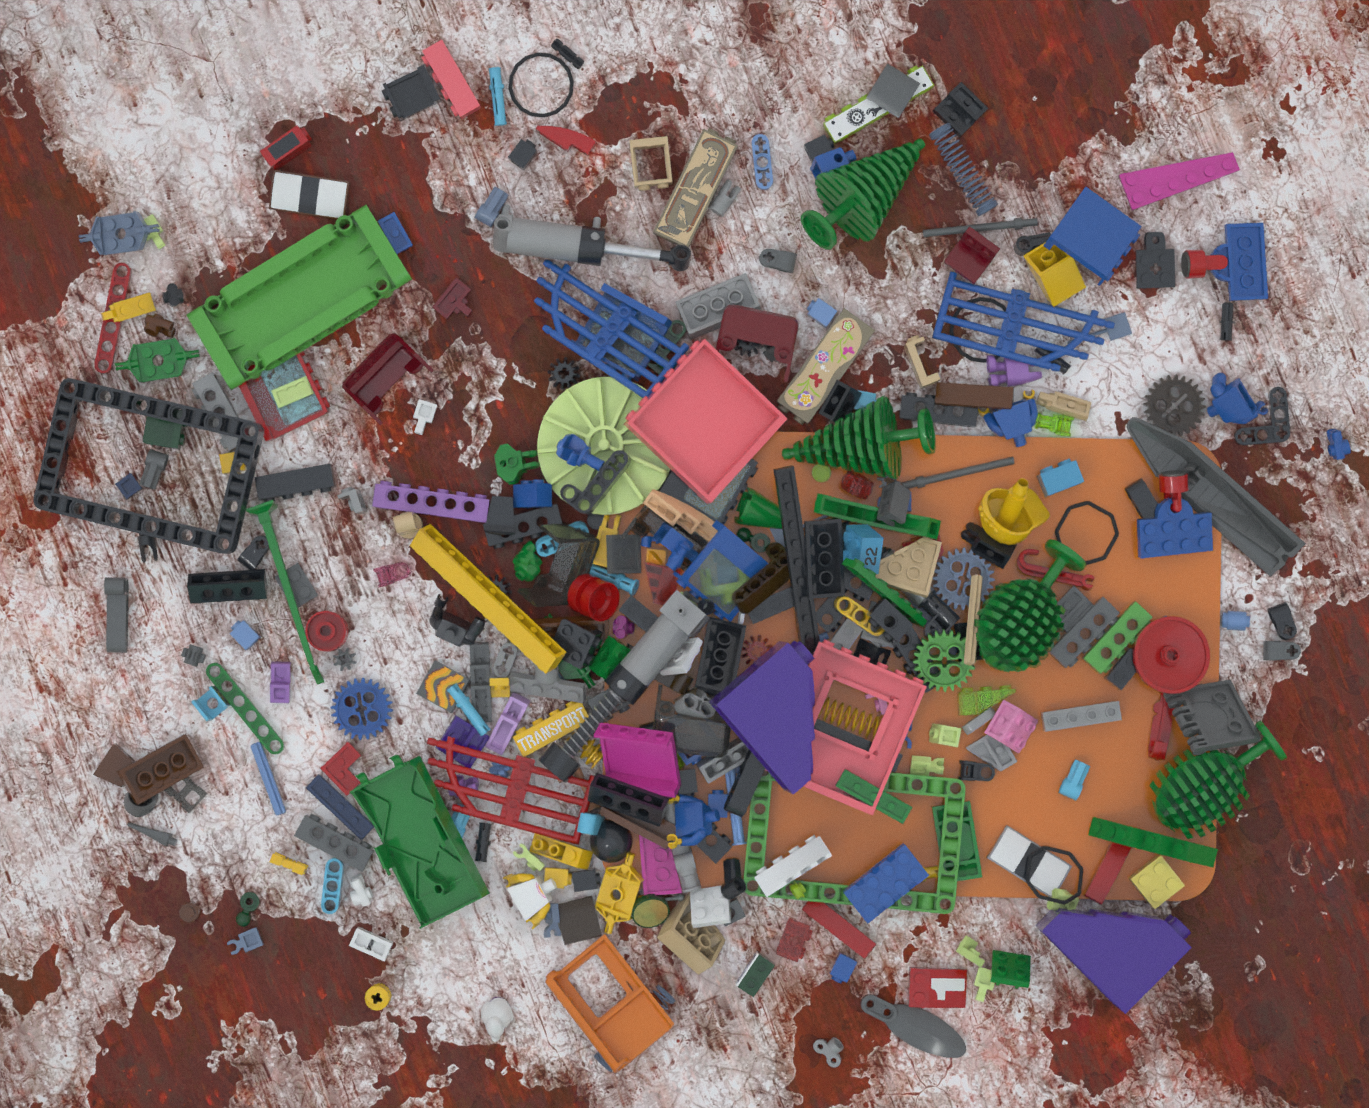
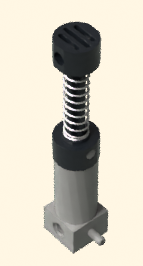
M678 590L673 593L659 610L662 613L604 680L609 685V693L604 694L605 698L599 700L600 704L598 706L594 705V711H589V717H584L585 721L579 723L580 727L574 729L575 733L569 735L570 739L564 741V746H559L553 742L538 759L563 782L566 783L581 766L575 756L578 757L577 753L583 751L582 747L584 745H588L587 741L589 739L593 740L592 735L596 732L599 724L608 722L607 718L609 716L612 717L611 713L614 710L617 711L616 707L618 705H622L621 701H628L634 705L688 638H694L711 619Z

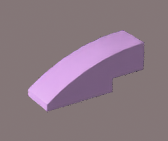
M513 692L485 747L503 755L531 700Z

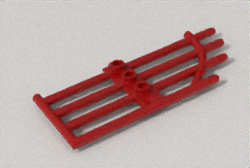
M448 736L447 742L428 738L427 744L446 749V761L428 758L427 764L446 769L450 782L435 779V786L454 791L464 805L461 807V805L453 804L451 810L579 845L582 834L577 832L580 813H588L590 802L587 800L590 785L595 777L594 775H590L589 780L572 776L567 781L571 784L586 787L584 798H579L529 784L532 773L562 781L550 770L534 766L535 759L516 755V759L512 760L454 744L455 738ZM453 752L512 767L511 777L509 779L453 764ZM455 772L508 786L506 795L502 797L461 786ZM526 792L581 806L579 816L575 817L524 803ZM466 795L502 804L500 816L477 810ZM521 810L576 824L574 834L572 836L520 822Z

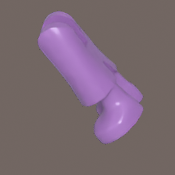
M993 355L987 356V373L1006 372L1002 375L989 374V386H999L1006 383L1007 387L1042 378V372H1029L1028 367H1033V365L1004 358V362H998Z

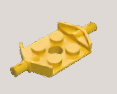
M630 852L627 853L625 862L622 865L606 868L595 904V909L607 922L604 930L607 934H612L616 922L633 919L631 916L640 884L644 881L641 875L632 867L635 854ZM614 889L619 890L621 893L620 899L614 898Z

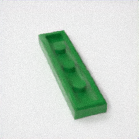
M844 769L835 785L871 807L880 789ZM885 791L882 792L876 806L877 810L904 824L913 808Z

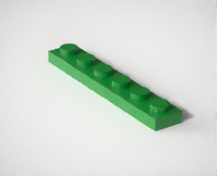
M845 558L842 563L843 566L881 598H885L911 623L921 627L925 626L927 620L922 617L923 613L920 610L912 608L910 606L911 603L904 598H900V593L896 590L889 589L887 582L880 578L877 579L875 577L876 573L868 568H864L865 564L856 558L854 560Z

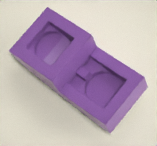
M271 662L270 703H290L291 662Z

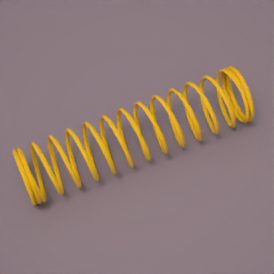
M830 697L826 699L818 715V718L827 703L823 721L827 719L832 707L834 706L830 723L832 724L841 708L837 726H840L848 711L844 729H847L849 723L851 722L855 714L851 731L854 732L860 718L862 717L859 735L862 733L868 719L870 718L866 732V738L869 736L877 720V724L873 735L874 740V737L877 733L876 731L879 723V716L875 718L870 728L872 713L869 714L863 725L865 710L862 711L856 722L858 708L854 710L849 719L851 705L847 707L844 715L842 716L844 708L843 702L839 706L834 716L837 700H834L827 713Z

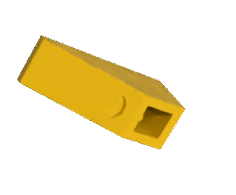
M534 834L529 850L532 853L588 870L593 852L539 834Z

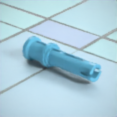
M588 561L584 563L582 568L583 573L614 584L618 590L622 589L629 592L631 596H634L639 588L640 581L638 579H630L625 574H607L605 568L591 564Z

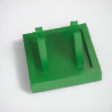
M993 950L990 982L996 983V986L1000 984L1015 986V989L1019 987L1029 988L1031 956Z

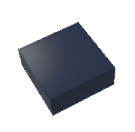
M129 473L115 484L126 500L143 489L132 473Z

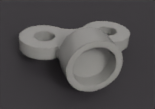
M835 1037L828 1043L824 1039L816 1040L813 1045L814 1050L826 1056L829 1066L838 1067L841 1063V1057L838 1053L844 1049L841 1041ZM818 1044H822L823 1048H819Z

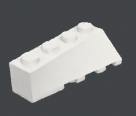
M815 835L805 840L806 845L800 848L797 845L789 850V856L783 858L781 855L772 861L774 865L767 869L764 866L756 871L757 876L754 878L766 897L832 856L820 836L817 838Z

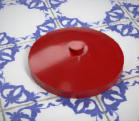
M1175 616L1163 617L1147 624L1138 634L1133 647V662L1136 672L1147 686L1161 693L1177 694L1192 689L1203 679L1210 663V648L1203 632L1191 621Z

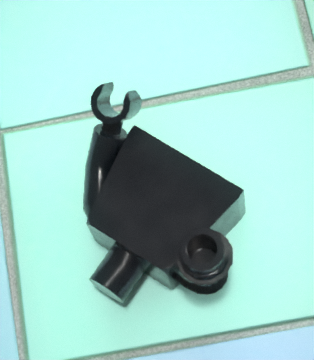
M438 594L434 602L436 607H434L430 617V625L435 629V636L459 647L474 645L476 638L485 629L484 624L486 621L480 617H475L472 623L444 611L443 608L448 602V597H446L445 601H442L439 598L441 594Z

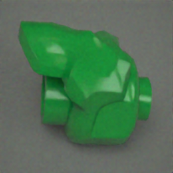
M530 540L512 561L515 576L519 580L531 582L539 575L540 566L542 565L541 559L534 554L536 546Z

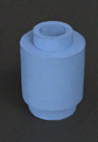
M1223 612L1222 628L1245 631L1246 627L1250 626V616H1247L1246 612Z

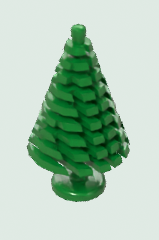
M918 138L913 144L908 142L902 144L901 147H894L892 150L881 152V154L877 153L870 157L862 158L859 161L856 160L850 164L818 174L817 179H815V185L818 187L816 192L818 197L824 202L822 206L828 215L824 217L814 210H806L801 215V223L807 235L821 248L831 250L837 244V236L832 227L836 223L846 233L858 240L859 237L863 241L873 240L891 209L894 200H896L899 191L904 186V181L909 177V172L914 168V162H917L919 159V151L925 148V142Z
M884 395L879 397L876 402L873 401L867 404L866 408L861 407L857 409L855 414L854 412L847 414L845 420L840 418L835 421L834 425L832 423L824 428V433L823 430L819 429L815 432L813 438L811 435L804 438L803 444L801 441H797L794 443L793 448H784L782 450V457L785 460L795 457L797 462H804L806 457V461L811 464L818 462L819 465L827 467L828 462L832 468L836 469L841 466L843 470L847 471L853 469L858 473L864 471L870 475L876 473L881 477L888 475L892 479H898V476L901 474L902 465L900 441L920 438L924 452L926 454H933L936 450L934 424L930 411L925 408L918 412V427L897 430L895 413H893V407L889 399Z

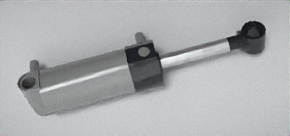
M505 204L502 207V213L494 221L493 247L499 252L572 261L594 266H601L604 254L669 262L668 265H671L676 271H685L690 265L691 251L684 245H678L671 248L670 251L607 243L605 229L600 228V217H594L592 227L529 220L509 215L510 206Z

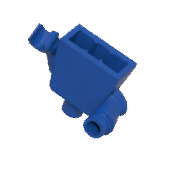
M1217 373L1212 378L1210 391L1213 395V405L1207 407L1210 417L1220 415L1225 423L1247 424L1258 417L1259 413L1261 415L1267 414L1268 409L1266 407L1260 410L1266 403L1258 401L1255 404L1240 378L1226 385L1227 379L1224 373Z
M663 522L653 537L643 536L641 539V546L651 547L652 541H654L656 544L661 543L672 553L666 565L673 571L681 567L685 557L692 562L698 555V552L692 548L694 544L665 522Z

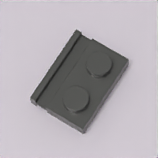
M299 563L287 569L298 608L319 596ZM277 575L274 578L284 592L280 577Z
M1075 586L1057 602V605H1061L1065 609L1064 615L1060 614L1061 623H1065L1064 631L1067 633L1094 606Z

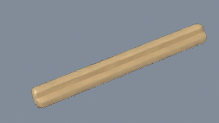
M978 574L971 577L964 654V664L969 666L974 665L976 661V633H978V628L974 626V620L979 619L977 612L980 609L983 577Z

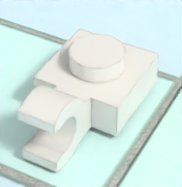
M418 400L413 416L414 419H418L414 431L416 434L423 435L426 422L432 424L437 409L436 404Z

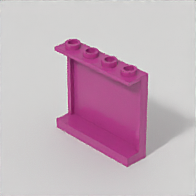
M608 723L599 724L594 737L600 738L606 772L605 776L661 796L676 797L681 787V779L672 732Z

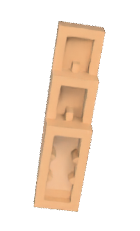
M653 489L643 502L644 505L670 525L674 526L677 523L691 535L695 531L708 542L718 532L712 527L714 521L665 493Z

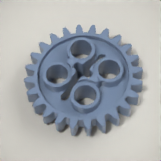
M965 548L962 549L961 553H959L958 549H955V555H952L950 551L947 552L949 558L942 556L943 563L937 562V566L940 568L939 570L935 569L934 572L937 576L932 579L937 581V584H934L933 587L939 588L936 595L942 594L941 600L947 599L948 606L954 603L953 608L956 609L960 605L961 610H964L965 605L969 608L970 596L965 594V588L968 585L971 586V568L977 567L980 570V575L983 577L981 601H985L984 595L988 596L990 594L987 589L994 588L989 582L995 580L989 576L994 571H988L987 569L991 566V563L985 564L986 559H980L977 554L973 555L972 550L966 553ZM954 562H959L962 565V569L958 573L952 570ZM968 562L969 568L966 573L968 582L963 583L961 595L958 596L957 593L961 584V580L958 577L963 576L965 565ZM949 580L955 581L957 585L954 591H949L946 587Z

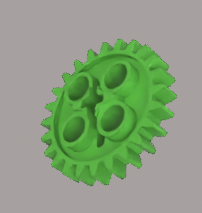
M945 629L942 630V634L935 630V636L928 633V640L921 638L923 645H916L920 651H914V655L918 658L913 659V663L919 665L914 667V671H920L917 677H924L923 684L929 682V688L936 685V691L943 687L944 692H946L947 687L950 686L951 690L954 691V685L961 688V681L967 683L966 676L972 677V673L969 670H974L975 666L964 664L966 637L960 639V633L954 636L953 630H950L949 634H946ZM932 647H937L940 652L937 655H932L929 653V650ZM951 647L959 649L956 655H952L948 651ZM943 657H946L948 660L946 664H942L941 660ZM928 659L937 660V661L927 662ZM962 659L961 662L952 661V660ZM933 666L940 668V672L937 674H932L929 670ZM952 666L960 668L956 674H952L949 669Z

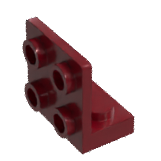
M969 226L944 260V263L969 282L975 284L1000 248Z

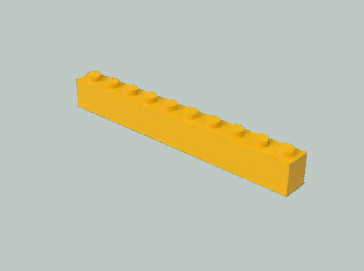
M431 524L419 529L409 546L434 568L444 580L448 581L458 593L464 596L472 606L482 613L498 631L502 632L512 644L518 647L526 657L536 664L541 671L547 674L555 669L567 652Z

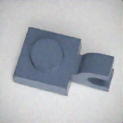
M550 903V909L544 919L548 923V926L544 929V938L551 937V930H554L555 936H561V931L558 927V923H560L558 903Z

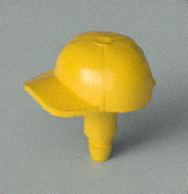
M1020 478L1009 490L994 488L987 491L978 508L981 524L985 532L994 540L1006 545H1015L1024 541L1033 529L1045 523L1050 517L1049 511L1038 495L1028 488V481L1024 478Z

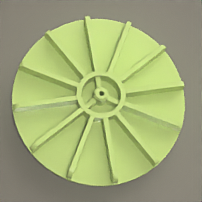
M597 377L579 382L559 395L543 417L537 442V454L542 473L548 484L552 485L553 491L561 499L560 490L564 485L571 484L583 492L598 473L597 470L586 464L581 467L572 466L557 456V444L565 435L573 434L582 439L587 446L591 447V454L604 460L605 463L617 450H622L630 456L631 462L628 468L592 512V514L599 515L619 514L639 507L653 489L658 491L670 472V468L624 425L627 421L625 417L632 410L636 411L640 407L638 403L642 397L612 377ZM620 456L617 457V459L619 460V462H621V463H624V462H625V460L623 459V457H620ZM611 464V466L614 467L617 471L619 470L618 467H616L614 464ZM607 470L604 477L606 480L613 478V471ZM600 485L594 486L593 494L599 495L602 488ZM573 488L566 491L568 499L572 498L575 494ZM585 500L581 503L580 507L582 510L585 511L589 508V501Z

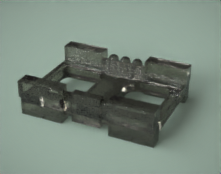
M188 776L183 779L186 785L180 792L174 790L172 786L164 791L170 797L174 796L181 803V807L188 813H191L208 793L195 784L192 779H189L190 777ZM191 791H195L200 796V799L194 805L186 801V796Z

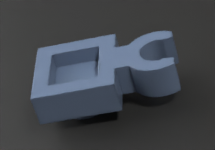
M257 927L238 934L240 940L232 939L227 942V945L234 943L237 946L236 950L231 952L232 955L237 954L241 948L248 952L264 945Z

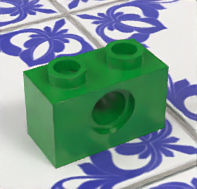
M609 635L596 654L592 665L588 668L598 676L606 679L631 649Z

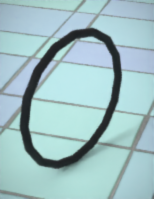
M537 52L525 56L515 64L509 76L508 89L512 101L520 111L533 117L545 118L557 114L567 106L573 95L574 81L570 69L562 59L550 53ZM537 56L550 57L559 62L567 71L570 80L569 94L565 102L555 111L545 114L532 113L523 108L515 99L512 89L513 76L518 67L527 59Z
M979 297L968 300L971 303L979 301L992 302L1006 312V307L994 299ZM958 307L953 317L957 318L963 308ZM950 324L949 332L950 335L954 336V325ZM953 344L960 355L971 361L986 363V359L971 357L963 352L958 345Z

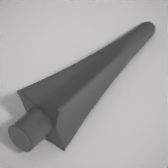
M130 822L127 824L128 827L149 836L164 846L169 844L175 846L178 839L173 838L172 833L149 829Z

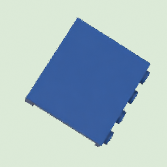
M1085 186L1043 246L1048 250L1053 245L1060 248L1102 278L1097 284L1100 286L1104 280L1107 282L1114 274L1111 270L1113 267L1115 269L1119 267L1123 261L1120 257L1128 254L1132 248L1129 244H1134L1140 236L1138 231L1142 226Z

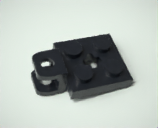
M1146 232L1144 236V250H1135L1136 288L1175 287L1174 249H1166L1165 236L1162 232ZM1156 236L1157 242L1153 243L1152 238ZM1154 263H1157V266L1160 267L1157 274L1150 271V267H1153Z

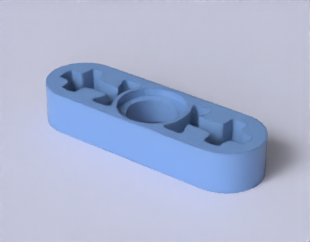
M757 134L752 139L755 180L759 189L768 190L773 184L769 140L765 135ZM759 138L766 142L762 148L763 152L767 150V154H755V152H759V146L755 145ZM765 157L768 160L767 166L759 167L757 159ZM769 169V173L765 172L766 179H769L770 182H767V186H763V183H759V180H762V173L758 174L757 171Z

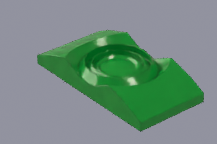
M970 801L964 802L957 881L982 877ZM945 805L932 807L939 854ZM950 821L947 824V830L949 832L956 831V822ZM946 860L943 863V868L947 871L951 870L954 866L952 860Z

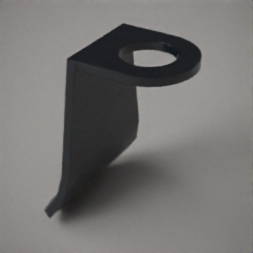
M492 496L484 529L485 532L496 535L515 534L513 497Z

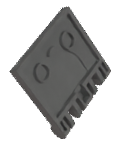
M1231 680L1196 685L1188 691L1177 694L1163 693L1169 708H1175L1172 714L1176 717L1175 720L1184 737H1191L1187 740V743L1193 755H1201L1206 751L1260 742L1261 736Z

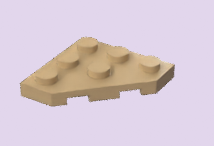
M923 537L911 545L894 552L892 555L880 560L879 574H876L875 577L887 582L888 587L927 598L942 542Z

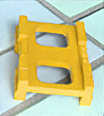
M277 852L272 854L269 861L277 866L283 865L285 868L292 869V872L300 875L305 874L308 868L307 864L299 861L296 862L292 859L289 860V858L286 859V856Z

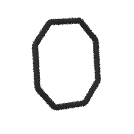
M1090 501L1071 505L1066 509L1055 529L1057 541L1062 543L1059 530L1071 509L1089 505L1111 518L1115 535L1102 557L1085 561L1086 565L1107 558L1119 536V532L1112 513Z
M1042 846L1029 854L1026 883L1039 899L1065 905L1080 896L1083 867L1071 852ZM1044 849L1069 855L1080 870L1078 891L1065 901L1040 895L1029 881L1032 857Z

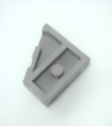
M988 735L965 747L969 752L999 771H1003L1017 762L1009 747Z

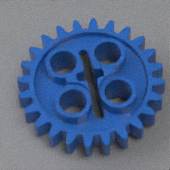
M355 678L353 685L350 681H347V688L341 685L342 692H335L338 699H332V701L336 703V706H331L330 708L336 710V712L331 714V716L337 717L334 724H341L338 730L346 729L344 732L345 736L350 732L352 739L357 734L359 740H362L363 735L368 740L370 739V733L377 737V730L384 732L381 727L382 725L389 726L385 720L392 719L388 712H392L393 709L388 708V705L392 704L393 701H387L390 694H383L386 689L385 687L378 689L379 682L372 685L373 679L366 683L365 678H362L361 683H359L357 678ZM358 692L361 694L362 705L367 707V710L364 711L367 722L366 726L363 724L362 713L357 711V708L360 707L357 697ZM367 692L374 694V701L371 703H367L364 699ZM349 696L354 697L356 700L353 707L346 705V698ZM371 711L378 713V720L375 722L370 721L368 718ZM352 715H357L360 719L359 724L356 726L350 724V717Z

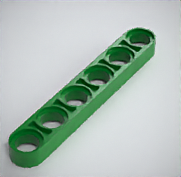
M209 664L206 668V674L268 752L271 754L281 753L285 747L284 742L221 664ZM213 666L220 668V674L217 677H213L210 674V669ZM224 681L232 683L231 691L225 692L222 689ZM239 695L245 701L241 707L234 704V698ZM250 710L257 714L253 722L248 721L246 718V713ZM262 725L267 726L269 729L267 736L264 737L258 733V729ZM274 740L279 741L281 744V748L278 751H273L270 748V744Z

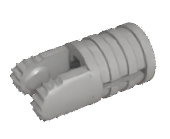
M729 179L726 180L715 200L709 206L711 211L721 217L724 216V213L741 190L740 187L736 186L727 196L726 193L732 184V181Z

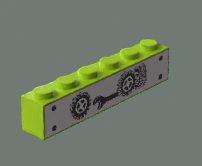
M914 66L907 71L909 77L920 83L910 101L934 87L923 66L919 68ZM866 94L858 99L859 103L853 106L848 104L841 109L842 112L835 116L833 113L826 117L823 127L833 144L836 145L886 116L889 112L866 98L868 95Z

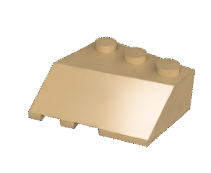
M690 892L684 896L683 901H680L673 908L657 936L664 945L698 975L713 966L726 941L716 925L693 928Z

